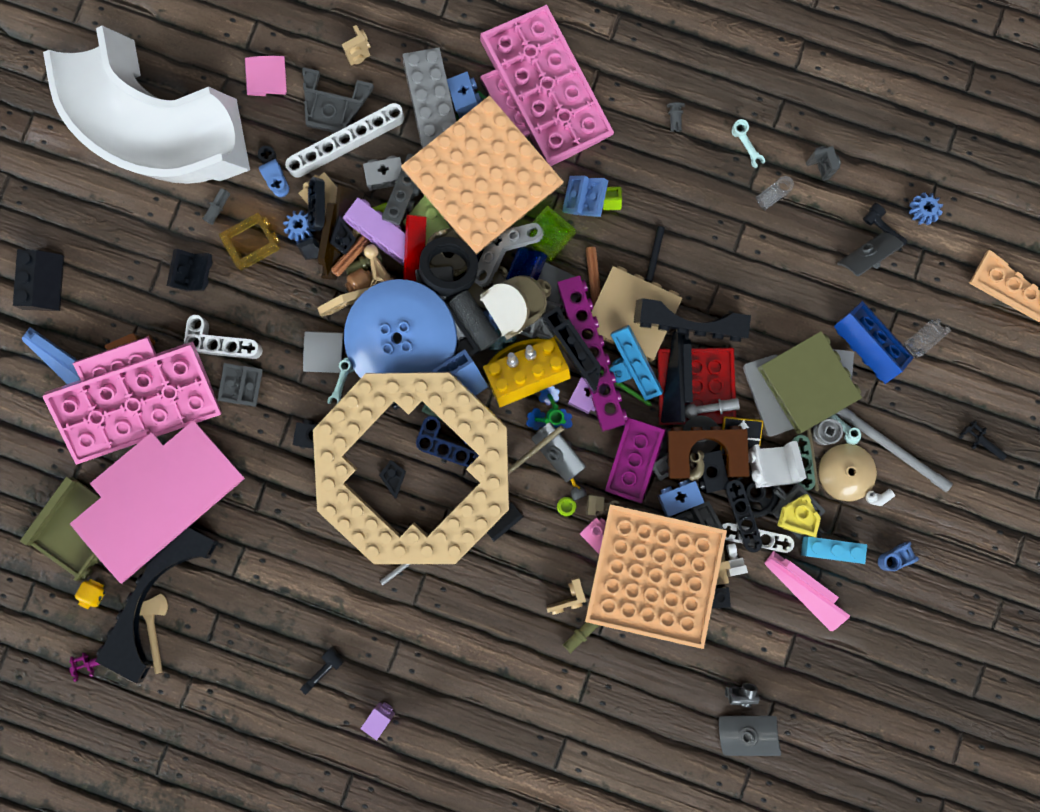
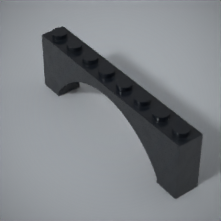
M189 526L151 558L145 565L147 568L144 574L138 577L134 592L128 595L124 610L122 609L116 617L117 623L108 631L106 635L107 641L98 649L96 654L98 657L95 662L136 684L143 682L152 666V663L148 662L144 653L139 632L140 611L147 593L158 578L172 567L194 558L203 557L210 559L219 541Z

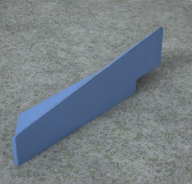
M29 327L22 337L23 342L64 382L70 384L79 381V375L73 365L78 360Z

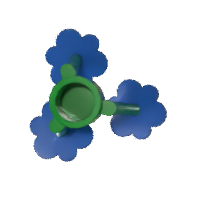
M551 386L540 391L539 401L545 402L546 405L552 404V408L547 412L546 418L544 412H541L539 408H534L532 412L527 414L526 425L531 428L533 427L534 430H538L539 427H544L550 422L555 428H558L560 425L564 429L570 428L572 426V421L570 420L572 415L567 413L565 409H558L556 404L559 401V389Z

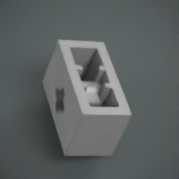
M389 156L385 160L380 161L372 159L363 164L369 191L395 186L402 169L400 157Z

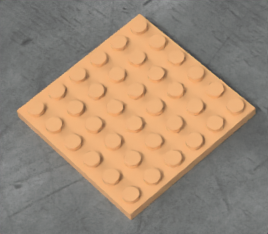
M490 95L401 165L404 172L476 255L564 183Z
M610 504L585 622L704 649L727 530Z

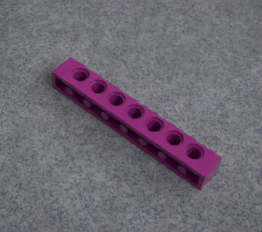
M580 275L559 281L557 287L567 320H570L587 347L597 350L598 356L595 358L604 371V374L599 377L597 393L593 394L589 388L601 431L604 432L624 426L626 424L625 420H628L625 409L620 407L621 395L619 390H615L613 384L616 383L615 375L608 368L610 364L609 356L603 352L602 346H605L602 335H598L596 329L599 328L598 320L591 313L593 309L592 301L586 297L585 292L588 291L586 282L581 280ZM578 294L581 297V301L573 302L570 297ZM579 312H583L586 314L587 319L580 321L576 315ZM588 330L592 333L593 337L591 339H584L582 332ZM602 385L607 386L609 394L602 395L599 392V387ZM612 404L615 407V412L608 414L605 411V405Z

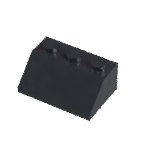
M17 249L13 294L14 307L22 310L60 311L64 255L39 250Z

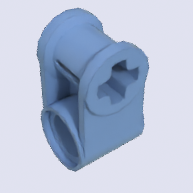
M273 159L259 166V170L270 190L277 197H285L289 193L290 188L278 161Z
M907 541L880 555L877 563L880 569L884 571H897L917 562L919 557L915 556L911 548V542ZM889 557L892 559L891 567H888L887 565V559Z

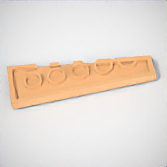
M991 250L986 251L969 284L1040 323V290H1038V287L1024 279L1021 273L1015 272L1008 266L1007 262Z

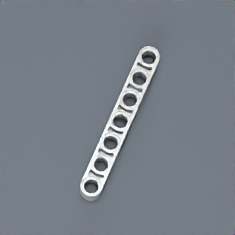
M397 103L389 104L287 158L286 168L292 176L302 177L394 129L404 121L402 107ZM394 112L400 113L397 117H391V114ZM377 121H383L380 126L374 125ZM361 129L366 130V133L363 135L358 134ZM344 138H350L349 142L341 143ZM327 147H333L332 151L325 152ZM316 155L315 160H308L310 156ZM294 164H300L298 169L292 170Z

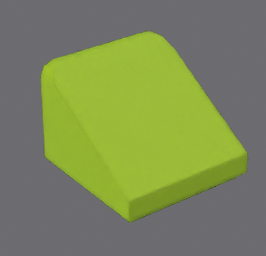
M607 187L603 210H621V187Z

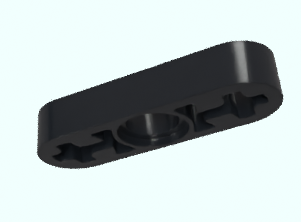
M312 177L308 185V226L310 229L321 231L325 223V182L323 179Z

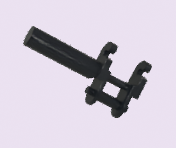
M976 420L971 421L970 426H966L958 436L959 439H962L963 435L969 432L976 437V441L971 446L972 449H975L976 445L981 444L1002 461L1007 457L1005 452L983 437V434H986L987 428L982 429L976 424ZM973 427L979 431L978 435L971 431Z

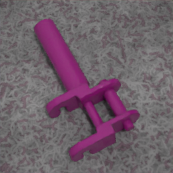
M85 652L77 658L71 656L69 663H71L72 667L69 669L71 676H74L73 681H78L77 670L83 667H87V671H90V677L94 676L93 667L100 665L95 662L97 658L88 661V655ZM83 660L84 664L77 666L76 662Z

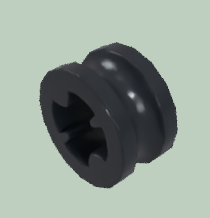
M263 146L258 151V157L265 164L276 159V153L272 147ZM267 151H268L270 154L272 153V155H269V158H268V159H266V158L264 157V155H266V152H267Z

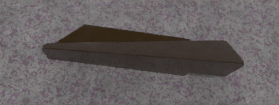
M338 185L336 204L327 203L325 223L317 258L318 264L323 265L322 279H337V276L331 272V268L343 254L329 242L338 216L343 218L357 198L364 199L365 193L362 191ZM347 224L348 228L353 233L354 229Z

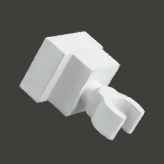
M736 544L726 545L730 558L728 560L730 569H727L728 577L748 573L743 558L737 557Z

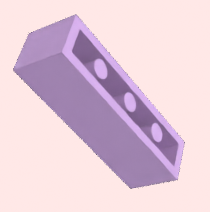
M357 198L343 216L345 223L404 266L405 233L401 231V227L382 220V212L375 211L366 200Z

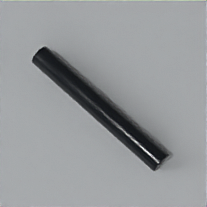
M662 226L657 227L645 281L650 283L653 282L665 230Z

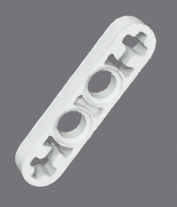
M721 524L724 529H726L727 526H730V530L737 531L736 524ZM741 526L743 530L750 529V527ZM758 529L760 537L767 534L771 538L768 545L762 544L761 548L788 553L793 549L794 541L791 537ZM739 531L737 532V540L734 539L736 535L728 534V537L725 538L728 541L742 543ZM775 536H777L776 540L784 541L786 538L789 546H785L783 549L782 545L775 544V548H773ZM751 537L750 543L748 545L755 546L754 544L757 541L753 540Z

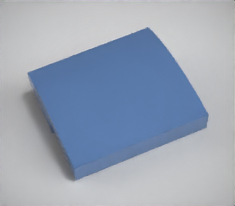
M570 176L562 212L581 216L601 217L608 180L605 178Z

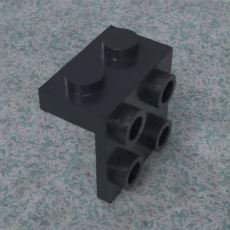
M174 249L166 286L186 292L204 291L209 283L208 275L213 263L212 254H193L180 249Z

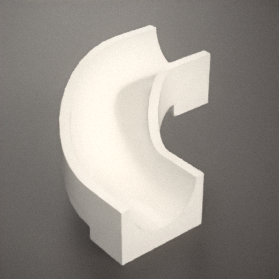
M100 26L96 28L99 46L95 49L79 53H61L52 50L43 52L50 92L60 117L79 141L103 159L138 174L167 182L184 184L201 183L212 179L222 181L250 170L237 99L211 87H206L176 100L158 99L146 91L135 79L141 76L135 41Z

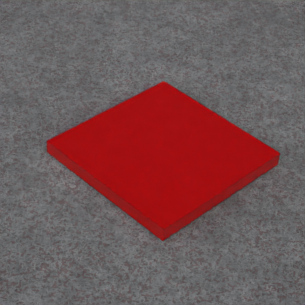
M691 348L693 402L690 404L702 406L719 403L718 399L728 400L736 398L734 348ZM659 349L657 352L658 382L663 390V393L658 396L659 425H684L689 420L686 417L684 423H661L670 349ZM736 410L726 411L723 414L720 411L701 413L697 416H707L717 424H723V417H736Z

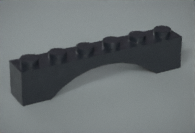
M645 298L636 300L634 323L640 324L641 328L656 326L660 331L676 329V333L688 334L689 331L694 332V336L706 337V334L712 335L713 339L722 340L724 337L730 338L729 341L741 342V339L749 338L751 315L729 313L712 322L699 323L677 316L662 301Z

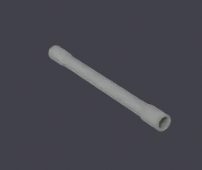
M844 408L836 413L847 423H851L924 475L944 492L949 491L953 483L933 471L857 417L848 408Z

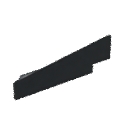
M557 306L542 316L543 322L593 394L597 393L601 365L570 320H565L560 307Z
M676 331L672 334L661 423H684L685 404L693 402L692 349L689 331L688 334L676 333Z

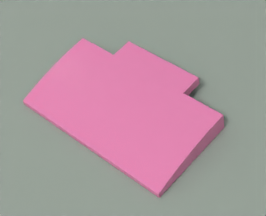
M547 5L481 33L480 41L495 70L480 76L488 96L490 95L525 137L530 136L537 151L550 166L614 134Z
M149 336L75 361L73 365L80 380L47 391L42 396L76 465L135 445L151 432L158 437L184 428L193 420L198 423L221 415L214 391L193 341L156 354Z
M193 420L164 445L151 432L94 479L90 484L101 498L73 520L70 525L111 574L122 584L245 478Z

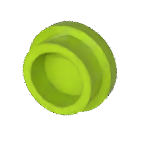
M563 497L557 503V510L563 516H570L576 510V503L570 497Z

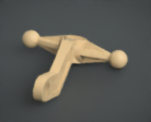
M369 244L364 248V255L370 259L372 282L370 287L384 281L394 280L390 278V275L377 258L379 250L373 244ZM370 287L341 294L318 307L320 316L331 315L354 304L360 295Z

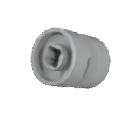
M825 419L813 426L811 430L813 440L819 445L834 444L843 435V427L835 419Z

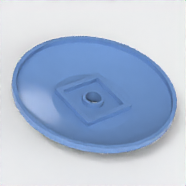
M395 279L370 287L355 301L346 319L344 344L347 357L360 378L366 373L433 372V369L455 356L457 330L449 307L435 291L416 281ZM396 332L402 336V341L399 344L393 340V335Z

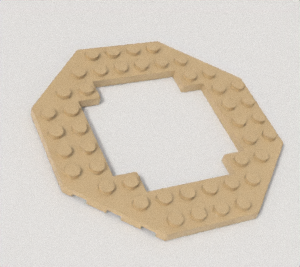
M451 372L366 373L313 429L317 511L373 564H456L509 510L507 426ZM423 401L479 455L466 470L480 483L429 535L415 522L400 535L345 483L357 468L344 454L393 402L397 403L409 415Z

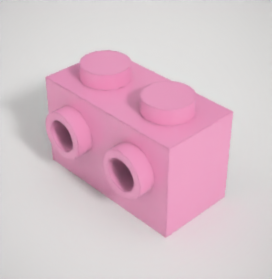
M594 518L579 533L598 554L600 553L606 521L602 518L600 520Z

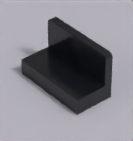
M511 502L509 510L488 530L487 534L495 542L524 516Z

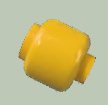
M92 579L83 581L75 594V598L79 601L77 605L89 609L90 606L98 607L106 593L103 589L104 585Z

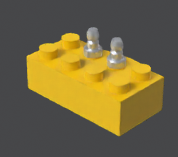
M554 337L550 339H528L514 343L501 350L487 365L483 366L485 376L499 408L570 379L569 367Z

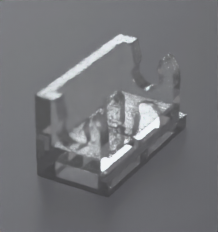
M932 319L903 345L915 358H918L928 352L952 330L949 327H942L940 319Z

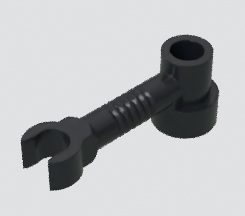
M874 203L870 207V211L863 218L864 222L870 226L873 224L877 225L883 232L892 234L905 245L907 240L881 219L886 214V210L878 203Z
M333 646L321 657L326 664L301 687L300 690L305 695L332 668L337 670L344 663V660L337 654Z

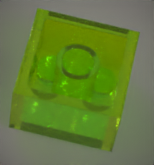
M546 206L533 221V223H537L542 227L544 231L543 239L540 242L538 241V243L529 245L552 263L576 235V229L549 206ZM538 230L531 231L529 236L534 237Z

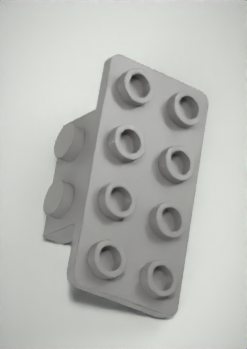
M777 355L743 365L744 373L768 437L794 429L758 370L760 366L774 359Z

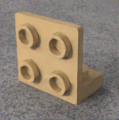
M578 576L571 578L572 583L568 584L571 595H576V597L547 605L548 613L552 612V615L564 612L563 608L571 606V609L583 606L582 603L586 602Z

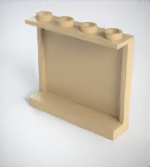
M613 266L591 312L592 316H596L599 328H596L598 335H602L604 341L616 346L611 333L629 325L646 359L653 362L667 331H660L656 326L641 328L640 324L634 323L636 300L645 298L662 301L675 314L682 297H679V293L673 290L666 291L662 289V286L658 283L644 281L645 278L638 274L633 276L627 273V270L623 267L617 266L616 268Z

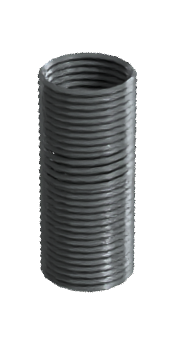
M465 290L454 297L448 305L452 308L451 310L454 311L459 321L462 322L461 324H463L465 330L473 338L472 340L475 341L480 351H483L498 341L501 336H499L491 322H489L482 309L479 308L480 306H478L471 293L468 292L469 290Z

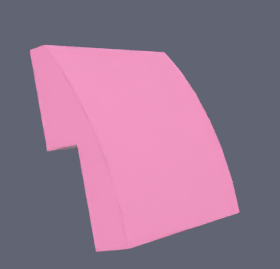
M284 56L245 58L247 95L286 94Z

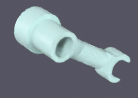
M739 119L733 124L732 135L740 138L750 155L752 166L757 168L758 165L755 160L759 159L764 164L765 158L755 150L746 135L749 129L748 122L744 119Z
M348 358L343 359L339 363L341 372L332 396L328 398V404H331L333 398L337 399V403L341 400V393L347 375L355 371Z
M836 414L829 417V419H835L842 425L845 432L844 439L848 444L855 445L860 441L861 432L858 428H851ZM851 433H855L857 437L851 436Z

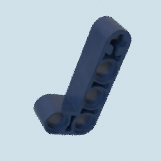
M429 416L424 419L416 440L419 450L464 467L469 466L467 464L471 459V454H474L473 459L479 456L473 450L439 439L441 422L436 417ZM433 420L437 422V427L431 431L428 430L427 424ZM427 438L431 444L428 448L423 449L421 441ZM441 445L448 446L449 451L446 455H440L439 447ZM464 451L467 453L465 461L457 460L458 452Z

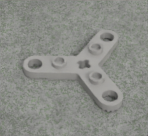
M530 223L507 229L485 247L478 262L474 282L481 287H486L489 283L491 284V280L493 281V276L497 272L505 252L538 243V241L540 242L544 236L542 227L537 223ZM538 230L534 237L529 236L531 231ZM498 239H501L502 241L499 242V246H497L495 243L498 242ZM486 272V278L480 281L479 278L481 276V273L483 274Z

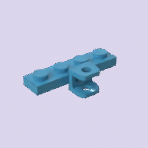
M628 325L612 332L611 337L622 356L614 360L609 369L610 372L614 373L616 383L627 381L633 377L645 401L661 395L663 390L630 326Z

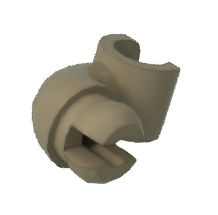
M701 450L697 452L699 459L695 457L694 453L690 454L691 461L697 464L690 471L689 479L691 481L700 479L704 473V453Z

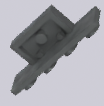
M408 154L407 157H406L405 162H406L407 160H409L411 157H413L414 155ZM401 169L382 215V220L396 225H400L402 218L407 216L408 211L412 212L415 204L413 199L415 195L418 196L420 193V189L403 169Z

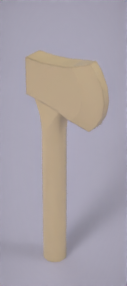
M161 593L144 601L140 611V616L144 617L147 624L155 674L163 672L155 628V615L164 616L168 610V601Z

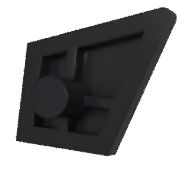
M338 216L329 243L345 255L356 239L342 216Z
M314 236L296 243L305 260L318 258L320 241Z
M390 460L379 476L396 499L406 471Z

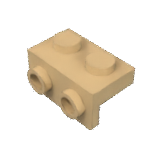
M357 25L353 26L356 37L341 44L351 66L362 63L365 58L370 56L368 38L364 30H359Z

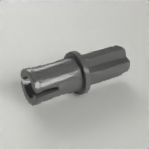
M221 188L214 201L209 203L210 207L202 218L205 222L213 225L219 213L223 212L222 208L230 196L227 190Z

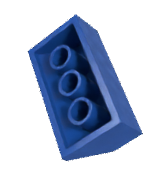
M863 301L834 325L838 335L849 343L850 348L858 353L863 363L869 366L874 371L875 376L882 380L884 384L903 372L913 359L912 355Z

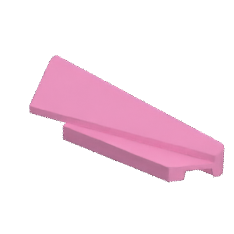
M772 551L765 561V565L830 631L837 629L850 617L849 614L834 604L839 598L791 561Z

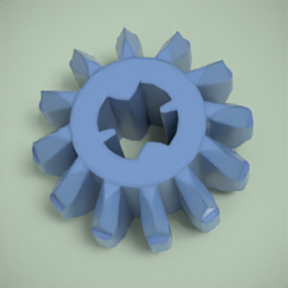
M922 193L920 196L913 198L914 202L909 204L912 209L908 214H914L912 220L918 219V225L923 223L930 225L938 220V216L942 215L943 212L940 208L943 207V204H938L940 197L934 199L933 193H930L928 196L926 193Z
M300 210L299 214L293 211L292 217L290 215L286 216L289 221L283 222L284 226H286L284 232L289 234L288 238L290 240L295 238L296 242H300L301 238L302 240L307 239L306 236L312 237L313 235L310 231H316L309 228L308 213L305 214L303 210ZM297 225H303V227L300 229L299 227L297 228Z

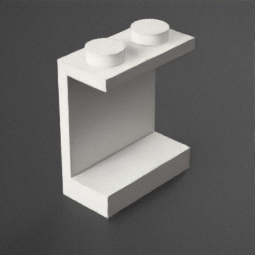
M791 441L783 447L760 449L759 444L748 450L752 479L755 482L756 488L798 484L807 478L797 441Z

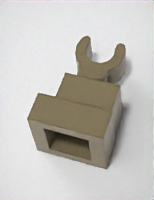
M588 495L586 515H596V511H609L610 504H618L619 502L614 500L604 503V497Z

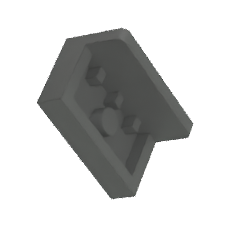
M826 146L816 148L814 153L810 155L806 165L817 164L822 180L825 181L837 172L841 162L833 146L827 148Z

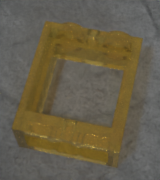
M259 213L218 234L234 264L241 271L280 249L277 244L280 242L275 232L271 233L268 228L271 226L266 216L262 217ZM259 223L270 243L242 258L232 237Z

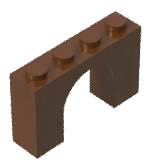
M722 426L710 427V430H703V427H691V431H683L682 427H675L667 432L668 479L690 478V450L700 440L715 441L723 448L726 455L728 478L749 477L747 429H742V426H730V430H722Z

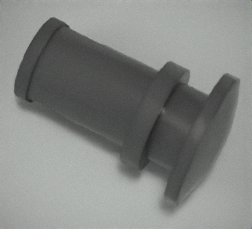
M672 102L667 104V108H670V111H668V115H670V132H674V130L676 132L682 131L681 115L683 110L681 108L685 107V103Z

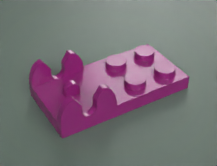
M628 417L605 491L638 503H643L656 459L661 451V443L667 430Z

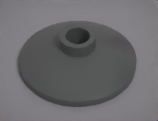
M700 415L690 418L684 424L683 431H691V427H703V430H710V427L718 425L713 419ZM700 440L692 446L690 451L698 454L697 452L701 450L705 454L712 451L718 443L712 440Z

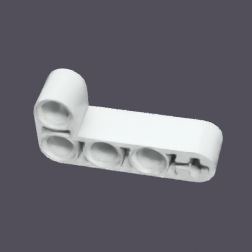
M192 315L187 320L184 344L198 339L199 344L196 350L199 354L257 359L262 355L261 345L254 340L208 335L209 323L207 320L199 315ZM201 321L200 328L195 329V323ZM214 341H217V348L212 350L211 344ZM236 343V350L230 352V345ZM244 347H245V348H253V347H255V350H252L251 352H249L248 350L244 349Z

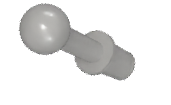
M738 398L718 399L719 403L702 406L687 404L685 405V417L690 419L701 413L720 411L723 414L726 411L739 410Z

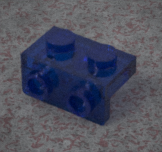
M526 247L518 248L506 280L524 275L530 276L537 281L547 255L543 252L530 251Z

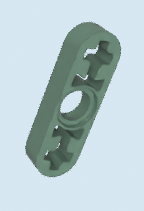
M798 435L791 441L799 442V439H801V442H805V445L802 446V452L806 451L807 454H801V457L806 458L808 461V465L804 469L805 471L809 470V474H806V480H810V484H807L806 488L801 482L798 484L808 491L815 486L811 445L808 437Z

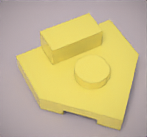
M804 494L782 507L777 526L798 534L816 537L821 518L818 512L815 511L809 495Z

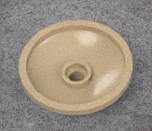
M840 444L834 446L822 456L819 462L818 478L820 484L827 494L837 500H859L872 490L876 481L877 471L873 458L865 449L857 445ZM850 468L854 471L852 476L848 473Z

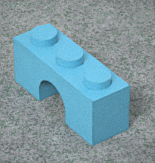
M803 536L801 556L861 564L866 562L867 544Z

